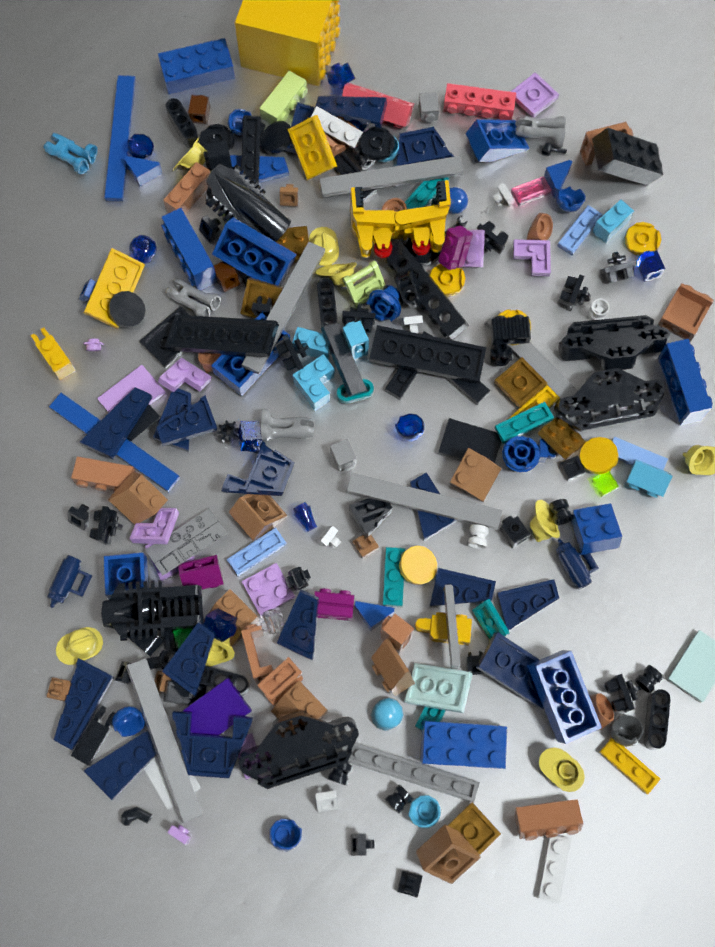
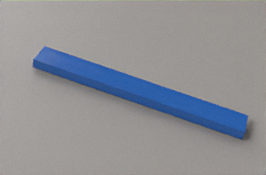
M118 75L105 201L124 200L127 171L124 158L128 156L136 84L135 76Z
M60 393L49 406L51 410L86 435L101 421L63 393ZM128 439L125 440L116 456L130 466H133L134 469L168 493L180 479L178 474Z

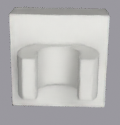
M505 183L500 184L498 188L501 192L493 196L498 206L502 205L505 201H507L509 206L516 203Z
M422 315L402 318L403 326L409 325V332L418 333L417 324L423 323Z
M328 526L316 542L320 546H327L329 544L331 547L337 548L341 543L335 537L338 530L333 526Z
M329 786V792H322L321 787H319L318 793H315L318 812L338 809L336 790L334 791L333 787Z

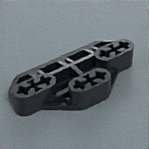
M647 315L573 322L568 327L567 335L559 342L558 349L561 359L565 361L586 360L596 356L601 360L600 366L603 370L613 368L627 370L635 366L637 356L640 354L662 352L669 342L670 332L664 327L654 325V319Z
M619 368L598 371L586 379V382L574 396L559 400L554 406L556 418L562 419L568 423V426L579 432L651 418L655 416L659 409L658 405L664 396L665 384L659 379L645 381ZM611 376H612V377H616V379H617V380L611 379V380H609V381H607V380H606V381H602V382L599 383V384H598V383H594V380H595V381H599V380H602V379L604 380V379L610 378ZM651 387L656 389L649 392H643L639 395L634 394V391L638 392L641 390H647ZM580 401L586 403L585 406H584V405H578V406H576V407H575V406L570 407V408H568L567 410H566L565 408L562 409V405H563V406H569V405H571V404H572V405H573V404H577V403H579ZM641 401H644V403L655 401L653 405L645 406L646 410H643ZM616 406H619V408L631 406L632 409L621 411V415L618 416ZM591 411H594V413L606 411L607 414L596 416V420L593 421ZM581 416L582 419L577 421L578 424H574L566 417Z
M303 710L278 717L274 720L271 730L260 745L246 749L240 754L239 768L242 774L257 780L258 785L270 789L345 764L352 754V748L359 735L356 722L348 716L326 722L310 717ZM302 719L305 724L301 725L298 723V720ZM289 721H292V726L294 725L293 730H291V725ZM282 725V727L285 728V731L281 732V730L278 729V726ZM346 725H348L349 728H350V731H348V732L346 731V729H345V727H344V726H346ZM336 727H338L340 736H337ZM325 732H329L331 737L327 738ZM348 745L346 750L336 751V749ZM323 749H325L327 757L323 756L309 762L308 758L323 754ZM265 752H269V754H272V757L268 758V756L265 755ZM258 753H259V758H260V762H259V763H258V757L256 758V754H258ZM248 758L249 761H252V764L245 762V759ZM295 758H297L298 763H299V766L296 765V766H293V767H290V768L281 770V767H284V766H287V765L296 763V759H295ZM268 767L270 768L272 775H267L264 777L259 776L260 774L268 772Z

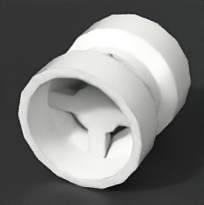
M600 298L594 300L588 311L589 319H605L610 310L609 303Z
M470 525L469 532L471 536L468 538L467 545L472 548L485 549L487 547L486 536L489 533V528L483 525Z

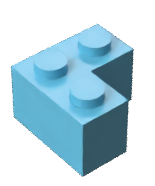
M323 354L293 374L294 384L314 411L330 402V393L323 384L335 377L334 367Z

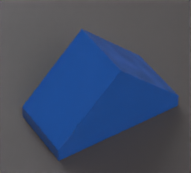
M129 156L124 158L127 169L139 186L148 183L162 174L160 162Z
M567 160L546 167L544 179L553 198H556L557 193L561 190L573 161Z
M355 601V610L370 631L382 624L388 616L392 617L394 615L395 608Z

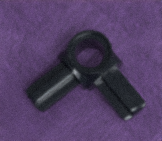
M173 630L164 631V650L161 651L159 656L145 658L150 670L157 668L164 670L169 663V656L175 655L179 648H176Z

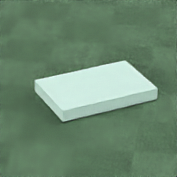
M699 630L667 680L701 703L704 702L715 684V640Z
M414 663L411 676L415 684L408 688L405 702L412 705L464 713L473 674L468 671Z

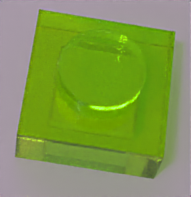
M610 471L592 480L601 497L619 488Z

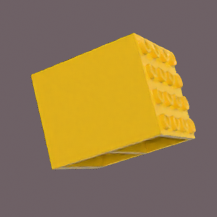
M243 0L235 20L241 67L283 78L288 71H291L305 79L307 84L320 86L321 80H324L326 76L325 68L330 65V54L335 50V39L339 38L340 35L339 0Z

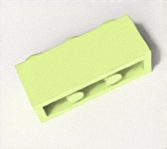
M288 71L260 107L261 119L270 124L277 121L286 122L289 113L296 109L297 102L307 94L306 80Z

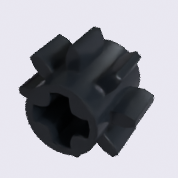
M496 344L493 349H490L491 363L496 362V366H506L513 360L511 356L513 354L512 348H507L506 344Z
M225 420L223 425H218L221 431L217 432V436L222 437V443L226 441L232 445L234 440L239 441L237 434L241 431L240 428H235V421L228 423Z
M296 567L288 572L289 576L286 579V583L289 588L293 587L295 591H299L309 586L308 581H310L311 576L308 570L304 571L301 567Z

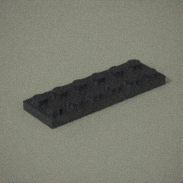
M175 315L165 347L171 351L269 358L279 324L274 320Z
M377 325L369 362L479 384L487 347Z

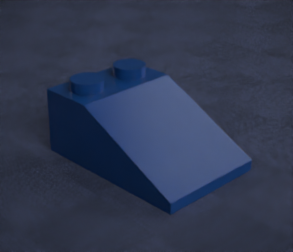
M476 120L465 134L478 162H493L530 149L525 138L516 135V120Z

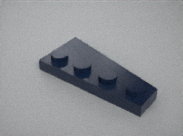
M318 96L315 108L319 107L335 117H344L347 121H352V119L359 120L361 124L368 125V123L375 124V127L381 128L387 106V98Z
M135 387L80 441L81 445L113 460L153 398L152 395Z
M78 658L76 663L77 667L71 680L72 684L66 697V704L54 737V741L70 750L75 748L114 679L112 675Z
M149 730L84 770L111 800H114L157 755Z

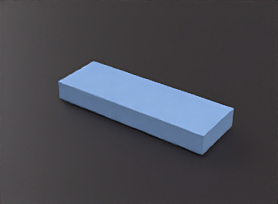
M588 205L557 246L572 256L603 214Z
M613 438L612 441L617 446L619 454L618 460L633 465L635 459L664 470L667 458L620 438Z
M274 528L228 558L227 561L236 575L240 576L287 545L277 528Z

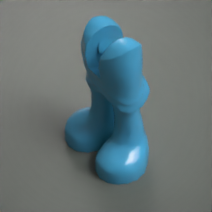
M53 133L50 137L56 145L47 141L43 146L45 152L68 162L78 174H84L89 170V163L93 164L98 153L97 146L93 144H88L85 148L77 146L74 141L56 133ZM69 151L73 152L74 154L78 155L79 157L76 158V157L72 156L71 154H69Z

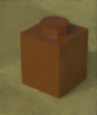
M191 95L188 115L193 123L208 124L211 107L208 96Z
M224 261L214 265L217 282L224 293L241 285L233 266Z

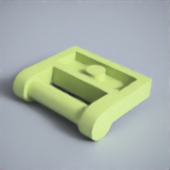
M376 261L370 262L367 267L353 275H347L342 278L353 305L358 307V302H362V304L367 302L372 291L385 285ZM373 272V276L355 286L353 285V282Z

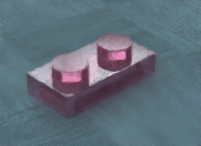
M543 176L512 188L511 194L519 207L550 195L551 189Z

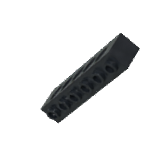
M401 240L393 245L392 252L385 261L391 269L395 268L398 272L396 274L398 277L408 273L410 269L413 270L414 274L417 273L418 287L421 295L423 288L428 287V292L422 295V303L419 306L423 310H428L430 313L428 317L434 324H439L441 334L445 338L449 337L453 340L470 325ZM407 260L406 265L401 268V262ZM439 301V306L433 309V303ZM450 314V320L444 323V316Z

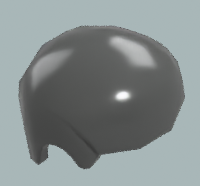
M625 714L619 715L610 728L612 738L618 744L625 747L636 745L644 733L643 724L637 718Z

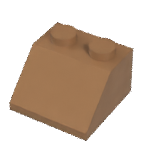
M468 448L450 484L484 502L502 468L483 455Z
M133 471L110 496L108 501L135 525L155 515L168 499L142 474Z
M244 495L237 500L229 511L234 520L253 541L271 531L288 516L270 495Z
M229 589L214 604L205 617L204 622L216 634L228 635L230 646L233 647L243 638L241 631L245 630L246 626L257 624L259 618Z
M387 638L371 657L374 665L371 667L377 676L382 675L384 681L381 683L387 693L392 691L393 695L397 696L414 685L415 682L403 660Z
M300 680L284 694L271 710L276 718L303 710L310 717L321 720L328 713V710ZM302 719L298 720V723L301 725L305 724ZM289 721L291 725V730H293L294 725L292 726V721Z
M443 825L416 851L423 871L450 884L454 883L481 858L459 831L447 825Z

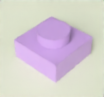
M180 824L178 827L172 825L167 832L185 845L192 838L188 835L190 831Z

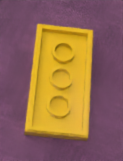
M111 248L83 313L118 329L119 326L111 320L108 313L109 301L115 294L121 291L134 292L145 264Z

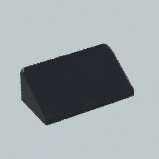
M148 404L127 438L130 441L161 418L150 404Z

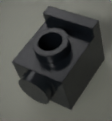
M509 516L502 521L503 525H501L500 531L512 549L529 539L531 533L526 529L518 516L515 518ZM512 526H516L518 531H513Z

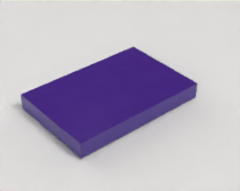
M226 678L182 711L192 712V734L220 735L233 725L235 715L246 716L252 709L230 679Z

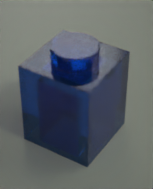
M658 250L643 252L637 261V266L644 282L661 277L665 271V266Z
M240 421L238 436L241 451H260L262 436L259 421Z
M217 608L205 616L204 625L216 633L215 639L224 642L236 633L237 617Z

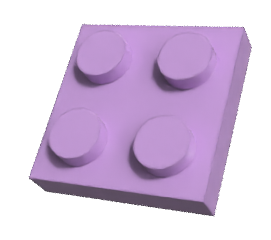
M536 72L510 91L516 93L515 102L532 118L541 113L559 97V94Z
M277 563L242 581L260 617L295 598Z

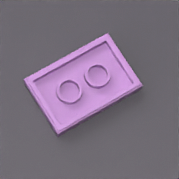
M141 365L97 399L109 413L135 387L152 395L153 398L149 403L150 405L166 393L145 367Z

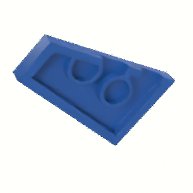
M230 155L232 168L235 165L241 167L242 155ZM260 156L259 183L289 176L285 157Z

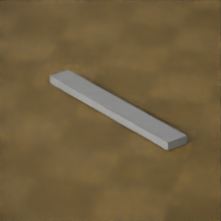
M456 156L320 178L323 197L351 193V187H362V191L463 175L461 157Z
M308 242L266 320H274L279 324L272 350L325 254V248ZM246 356L242 367L260 374L268 358Z
M499 310L485 321V325L489 329L491 319L501 313ZM530 342L527 344L506 345L508 348H512V352L518 359L523 357L548 383L547 385L560 397L559 400L574 396L578 391ZM580 401V402L577 403V404H573V405L571 404V405H569V406H566V408L568 409V408H570V407H573V406L576 407V406H578V405H584V406H585L586 403ZM591 411L593 421L596 420V416L601 415L600 412L594 413V411Z
M351 473L347 493L475 525H483L495 530L499 528L502 510L356 473Z
M147 659L126 666L181 823H184L203 814Z
M325 733V735L327 736V738H330V737H331L330 734ZM356 742L348 760V763L473 803L480 783ZM348 745L338 748L336 751L346 750Z

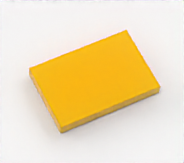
M314 115L288 129L307 180L337 167L318 115Z

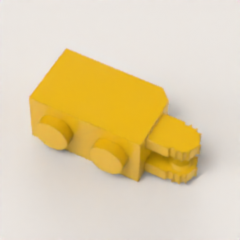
M44 327L41 328L44 339L39 341L37 335H30L59 380L76 371L51 334L49 335Z
M436 612V615H432L431 619H417L414 625L417 632L429 633V638L432 642L448 644L446 613ZM457 614L458 644L468 646L471 638L472 619L467 618V615Z

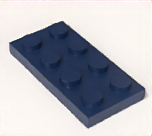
M495 632L476 668L539 709L544 710L527 665L540 659L499 632Z

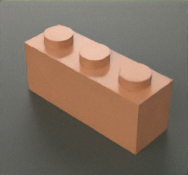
M196 162L163 200L166 211L170 213L182 208L186 214L207 190L206 179L211 171Z
M77 457L71 479L76 486L81 488L91 486L95 487L98 491L105 492L107 489L115 492L135 469L133 466Z
M395 613L392 617L388 616L383 621L380 632L381 640L384 642L388 638L397 653L400 654L412 639L414 628Z
M578 799L516 807L515 810L519 839L527 841L535 840L540 836L553 838L562 833L574 835L582 830L584 824Z

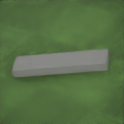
M445 585L443 590L451 669H456L460 666L454 591L452 585Z

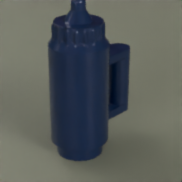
M558 539V548L556 549L558 559L573 585L577 586L580 590L591 584V574L599 570L591 553L583 554L591 569L588 571L580 557L582 556L581 552L578 553L570 542L564 543L561 539Z
M70 555L63 559L47 596L51 601V608H54L58 603L62 604L69 593L83 598L92 575L80 570L82 567L80 566L81 560ZM78 574H81L84 577L78 590L75 591L72 589V586Z

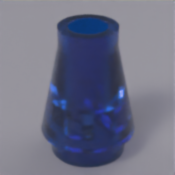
M304 502L293 508V515L307 532L318 527L310 505L308 506Z

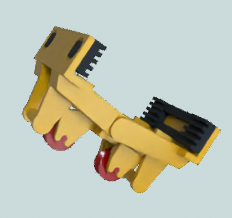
M449 180L437 181L436 197L432 198V206L394 212V210H364L362 187H351L349 209L351 232L357 237L361 256L364 258L370 257L373 242L375 255L379 258H387L392 252L390 240H400L402 238L403 241L407 240V238L411 239L412 249L417 255L427 254L430 247L433 252H440L445 241V223L451 205Z

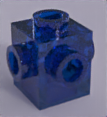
M338 62L330 67L331 70L326 73L327 81L333 89L340 87V90H342L344 85L355 79L348 62L342 65Z

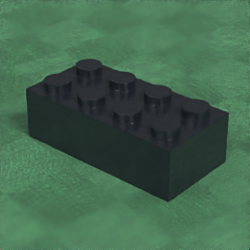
M608 127L592 138L599 171L644 185H649L663 176L657 144Z

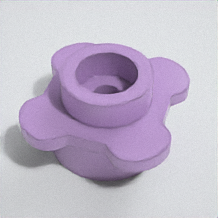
M88 339V342H84L83 345L86 346V351H101V346L104 343L99 342V339Z

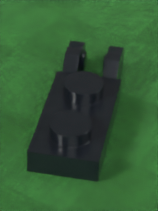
M104 706L99 708L94 720H91L71 754L72 757L88 766L93 762L111 731L112 717L115 712L109 715L105 726L99 723L107 709Z

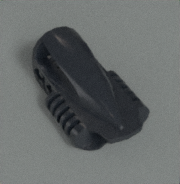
M221 164L217 165L206 179L208 188L205 204L209 208L215 205L212 211L217 212L219 210L217 213L219 217L225 214L222 218L223 221L234 217L276 242L290 226L291 219L284 216L264 197L266 193L264 189L259 192L261 189L260 185L255 186L256 182L254 180L249 183L251 180L249 175L244 178L246 172L240 173L241 167L235 165L233 168H226Z
M151 580V588H147V581H143V588L140 589V581H136V589H133L132 582H128L129 589L125 590V582H120L111 598L102 602L101 617L103 626L115 629L120 635V641H127V633L131 634V640H135V632H138V639L142 640V632H146V639H150V631H153V638L157 639V631L160 630L161 638H165L164 630L195 628L199 621L204 624L201 585L162 587V580H158V588H155V581Z

